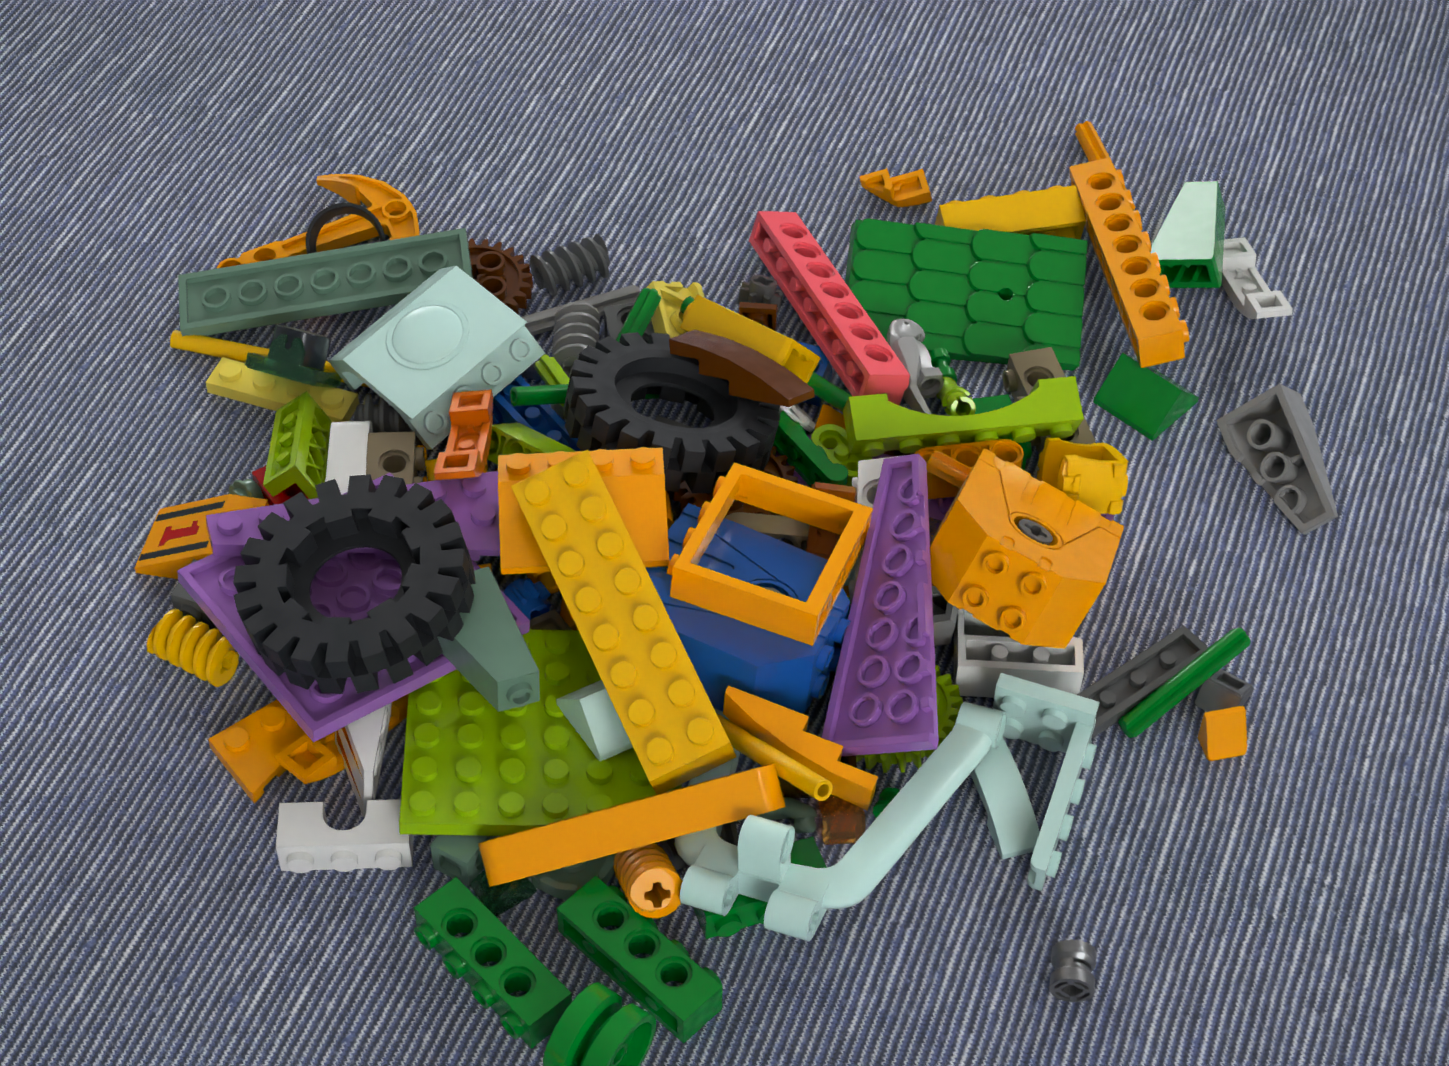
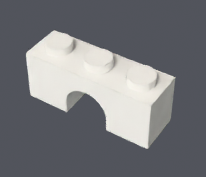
M401 799L367 800L365 818L358 826L349 830H336L328 826L323 802L279 803L276 851L281 871L306 873L311 870L335 869L341 872H348L362 868L395 870L399 867H412L414 835L399 833Z

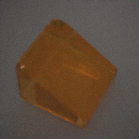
M830 796L824 801H818L823 843L826 845L856 843L865 832L864 809L836 796Z

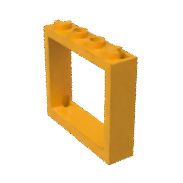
M734 462L726 477L720 476L713 491L712 501H705L702 505L697 527H690L683 541L681 554L675 553L670 560L667 574L672 575L670 597L813 646L865 544L873 508ZM734 500L841 535L807 602L697 565Z

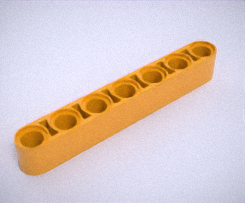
M773 763L556 821L542 827H534L480 842L478 845L488 884L491 887L746 819L750 814L757 816L784 808L786 805L775 764Z

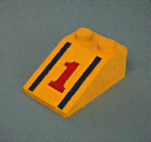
M227 494L159 509L135 565V572L178 579L177 570L191 564L194 559L200 560L213 554L207 530L206 515L269 506L268 499Z

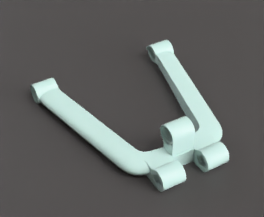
M966 701L963 702L952 731L843 858L831 867L814 868L791 863V851L795 838L794 827L751 814L747 816L741 827L738 846L720 838L723 825L675 837V847L678 855L690 866L681 884L680 902L725 916L730 911L738 894L765 901L768 904L764 915V928L809 942L813 938L827 909H842L856 905L874 890L984 758L988 750L999 747L1005 731L1007 713ZM714 708L716 713L728 719L722 711ZM734 749L736 758L689 780L688 786L734 774L740 752Z

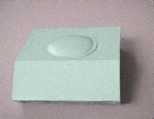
M458 266L441 268L328 360V362L351 390H356L365 383L401 415L412 431H415L416 436L427 449L432 450L450 433L449 409L453 393L492 389L494 397L544 355L545 352L525 327L527 321Z

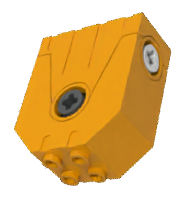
M984 448L949 507L930 544L932 583L948 603L960 610L964 609L970 612L974 618L997 631L1000 629L1022 645L1065 649L1107 582L1124 526L1114 520L1106 519L1101 516L1100 512L1078 500L1074 501L1067 497L1066 493L1043 480L1040 482L1033 478L1030 473L1009 461L1005 462L996 457V454Z

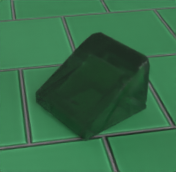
M485 870L469 884L481 902L496 917L537 892L528 877L489 887Z

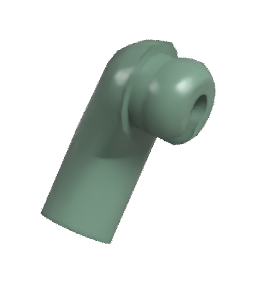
M784 797L786 807L758 815L769 820L793 819V827L797 834L813 833L817 828L815 817H818L815 808L791 797Z

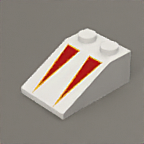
M392 702L335 731V743L343 757L344 767L363 817L366 815L367 800L376 799Z

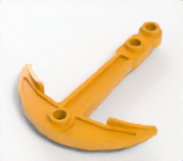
M355 174L317 176L318 186L340 195L350 203L361 205L362 202L367 207L366 209L372 212L379 220L384 234L389 236V240L420 235L417 212L412 203L403 193L386 182ZM351 214L323 225L317 237L316 250L321 252L344 248L377 237L379 234L370 221L362 216ZM307 232L284 241H274L242 253L239 258H227L221 261L217 268L307 254Z

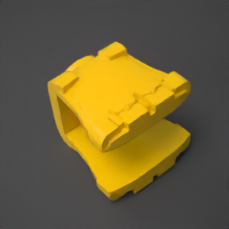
M1059 437L1045 439L1043 452L1039 454L1037 480L1040 482L1043 480L1066 493L1067 497L1074 501L1078 500L1101 514L1116 515L1122 512L1124 501L1122 497L1126 496L1128 487V460L1116 448L1107 443L1080 444L1061 440Z

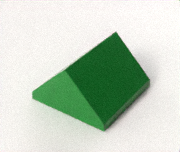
M1122 352L1095 395L1093 403L1153 441L1198 402L1199 397L1153 367L1141 368L1137 358Z

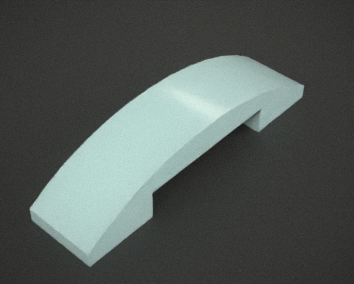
M1002 738L997 749L990 748L970 774L988 814L987 827L1001 859H1007L1033 852L1040 831L1020 772L1004 738Z

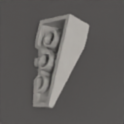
M1279 383L1216 420L1229 453L1247 469L1252 479L1265 489L1273 498L1278 508L1302 534L1306 535L1338 517L1316 431L1300 393Z

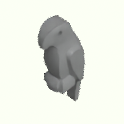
M909 319L893 320L888 329L887 342L910 374L909 386L904 391L903 399L912 410L931 414L924 398H933L944 385L943 374L938 367L932 366L930 354L925 345L921 343L925 339V333L920 325Z

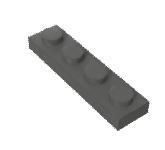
M1183 625L1077 694L1078 696L1100 702L1092 738L1117 723L1120 718L1202 654L1208 647Z

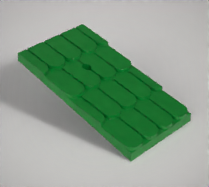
M870 218L855 220L851 225L845 283L886 341L888 329L893 320L909 319L919 324L924 330L925 339L921 343L925 345L928 352L936 348H944L948 351L950 359L1008 365L1009 354L1052 347L1062 370L1074 371L1080 366L1088 240L1038 233L1025 235L989 229L976 231L918 222L913 225Z

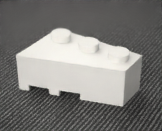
M958 608L954 627V685L959 686L960 696L994 698L1000 673L1075 695L1080 693L1084 675L1082 639L1072 637L1065 649L1022 645L1010 638V635L1000 629L997 631L974 618L970 612Z

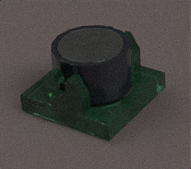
M283 325L275 326L268 354L248 352L245 362L247 368L312 386L337 388L342 380L337 372L324 369L331 338Z

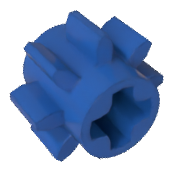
M530 578L518 579L509 584L503 592L529 620L550 611L549 607L552 604L547 598L551 593L541 581L534 584Z

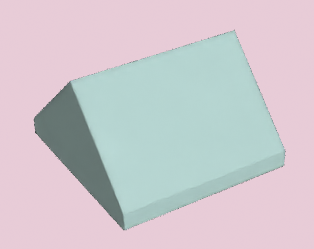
M602 680L557 699L556 704L599 761L606 760L633 748Z

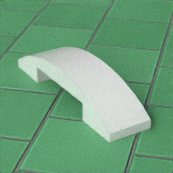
M1245 237L1224 239L1222 285L1237 310L1250 319L1292 315L1293 309L1280 290L1271 291L1255 268L1257 254Z

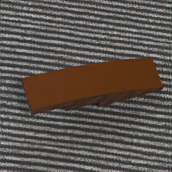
M692 330L669 339L670 354L698 359L699 374L728 380L729 395L785 407H791L815 397L814 389L787 368L758 351L728 338L699 330Z

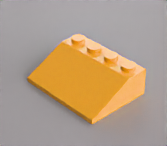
M640 447L636 449H598L589 451L645 568L668 566L670 559L663 448ZM583 451L498 455L501 575L551 572L511 486Z

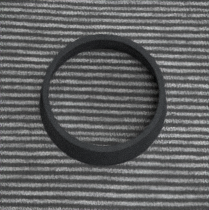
M337 203L320 211L310 223L306 234L307 254L317 252L316 242L321 228L327 221L341 214H355L370 221L379 234L380 242L385 241V234L379 220L368 209L353 203Z

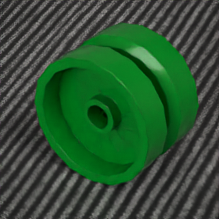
M600 982L590 984L576 996L556 1024L545 1049L543 1066H641L654 1038L656 1018L633 1003L622 1007V997Z

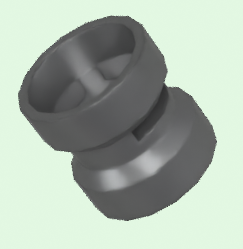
M1073 939L1057 942L1052 947L1051 963L1055 971L1050 976L1049 991L1054 997L1067 1002H1083L1094 996L1096 979L1091 974V971L1096 967L1097 951L1095 947L1087 942Z

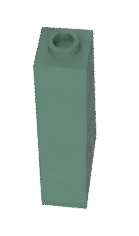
M490 567L474 570L475 584H471L474 599L470 613L459 612L464 626L456 635L454 641L437 636L443 651L442 654L498 712L540 701L539 669Z

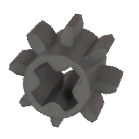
M754 275L750 278V283L742 282L737 304L739 305V302L777 304L779 313L783 291L776 289L777 281L764 275Z

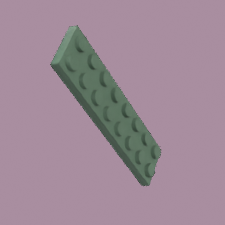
M466 228L178 275L182 336H207L395 305L441 268L458 266L473 278Z

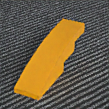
M728 685L725 691L723 714L731 722L829 780L833 786L832 795L868 811L874 797L878 776L840 762L843 746L806 732L809 716Z

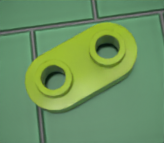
M825 424L816 428L812 433L811 441L816 446L819 445L825 450L828 459L833 464L839 463L848 469V482L845 486H852L853 477H858V461L870 460L872 457H863L861 453L850 454L846 430L841 426Z

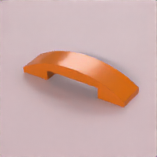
M492 389L453 393L449 409L451 429L445 452H439L434 470V477L437 481L479 477L483 473L488 460L493 421Z

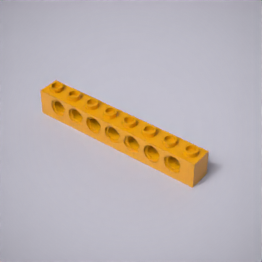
M1110 157L1070 166L1071 186L1076 185L1086 217V231L1140 367L1144 368L1185 358L1184 342H1189L1190 340L1186 321H1179L1180 313L1175 297L1169 298L1170 288L1168 279L1165 274L1160 275L1161 268L1157 253H1150L1151 242L1148 232H1141L1143 228L1140 213L1138 210H1134L1130 190H1125L1121 169L1115 170Z

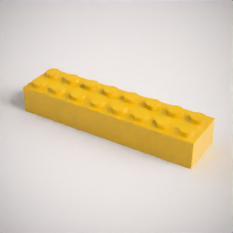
M588 449L512 485L511 488L656 794L664 793L736 758L737 756Z

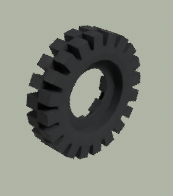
M638 332L621 334L619 342L609 336L598 340L595 348L588 345L580 352L578 360L575 359L563 407V419H566L565 428L570 438H578L577 447L581 451L587 449L588 451H595L598 449L619 450L640 447H662L665 490L679 492L681 480H685L692 494L711 493L713 483L716 485L720 476L726 477L734 462L759 471L760 469L764 470L780 421V405L729 395L728 380L699 374L698 359L670 354L669 334L650 332L648 344ZM646 394H659V399L681 404L686 400L697 405L696 410L713 422L706 428H684L664 424L635 411L631 401L645 399Z
M370 474L350 476L348 492L344 495H341L335 479L315 485L319 503L312 505L304 494L300 492L283 502L290 517L289 521L271 512L258 525L264 540L248 538L240 553L245 565L236 566L233 584L238 594L234 595L237 612L258 654L262 655L265 664L278 676L285 672L291 684L308 690L316 680L322 693L343 694L347 678L351 677L357 693L379 689L378 671L383 669L387 670L395 684L413 675L407 658L414 655L426 666L443 653L437 636L454 641V638L464 626L459 612L470 613L474 599L471 584H475V574L459 523L455 521L452 510L442 499L435 502L431 490L417 483L407 490L403 478L384 475L376 490ZM355 548H375L390 554L396 559L402 573L399 590L393 599L389 598L366 612L367 618L352 621L350 617H326L313 606L310 598L313 578L318 570L337 554Z

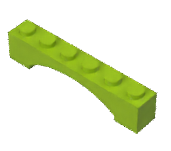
M1075 376L1038 379L1029 395L1023 399L994 411L973 415L945 416L910 410L888 401L887 393L848 397L843 409L850 454L861 453L863 457L879 456L885 451L900 450L901 453L909 454L915 453L923 447L998 439H1013L1017 443L1028 442L1037 436L1050 435V438L1059 437L1063 439L1073 435L1084 420Z

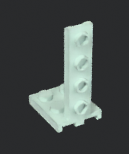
M1000 673L995 689L993 709L1007 713L1003 737L1025 740L1038 744L1048 751L1066 753L1031 857V868L1027 878V883L1031 888L1042 891L1046 877L1055 878L1060 864L1062 852L1055 851L1058 840L1067 841L1074 816L1067 814L1070 804L1079 805L1086 780L1079 779L1082 768L1090 770L1097 745L1091 744V738L1100 702Z

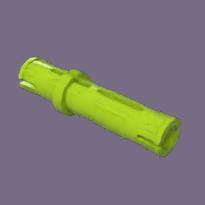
M943 377L944 385L936 396L942 401V406L947 407L944 409L945 412L950 416L975 414V403L972 397H968L971 395L968 390L959 387L951 377Z

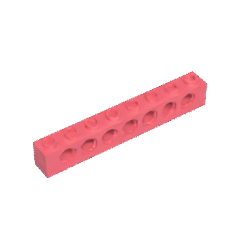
M758 211L749 242L777 281V284L851 395L863 396L887 393L888 401L900 405L904 391L909 386V372L796 212Z

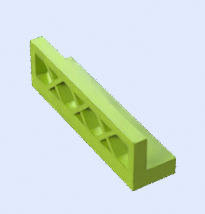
M307 391L276 410L263 486L273 497L296 483L309 499L318 498L315 485L324 483L326 479L332 421Z

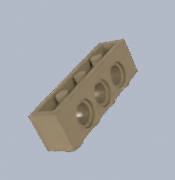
M1052 347L1009 354L1007 370H1004L1002 374L1004 388L1006 392H1011L1014 403L1028 396L1038 379L1065 377ZM1085 417L1073 435L1061 439L1080 444L1096 443ZM1050 435L1037 436L1030 441L1031 446L1036 447L1038 461L1039 454L1044 449L1045 439L1050 438Z
M415 431L368 433L366 475L370 474L372 480L391 473L394 477L403 478L406 485L423 482V477H418V471L425 470L424 447H417Z

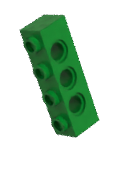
M594 876L557 907L558 932L683 1044L722 1010L723 986L719 977L707 967L702 969L690 958L686 948L675 939L670 941L658 930L652 918L644 917L635 912L627 903L623 893L616 886H607L597 876ZM607 926H617V927H619L618 929H615V930H605V929H603L604 927H607ZM639 953H646L651 956L646 958H637L634 955ZM670 981H679L683 983L682 985L676 987L666 985V983Z
M454 877L414 907L416 919L414 932L418 940L426 949L431 950L434 948L442 956L446 969L454 978L459 979L462 977L471 986L473 996L483 1008L488 1009L491 1007L500 1016L502 1026L512 1038L518 1039L520 1037L532 1049L553 1032L561 1016L572 1003V993L457 877ZM458 933H468L464 937H454ZM486 962H497V964L494 966H482V964ZM515 991L527 992L525 995L519 997L510 995Z

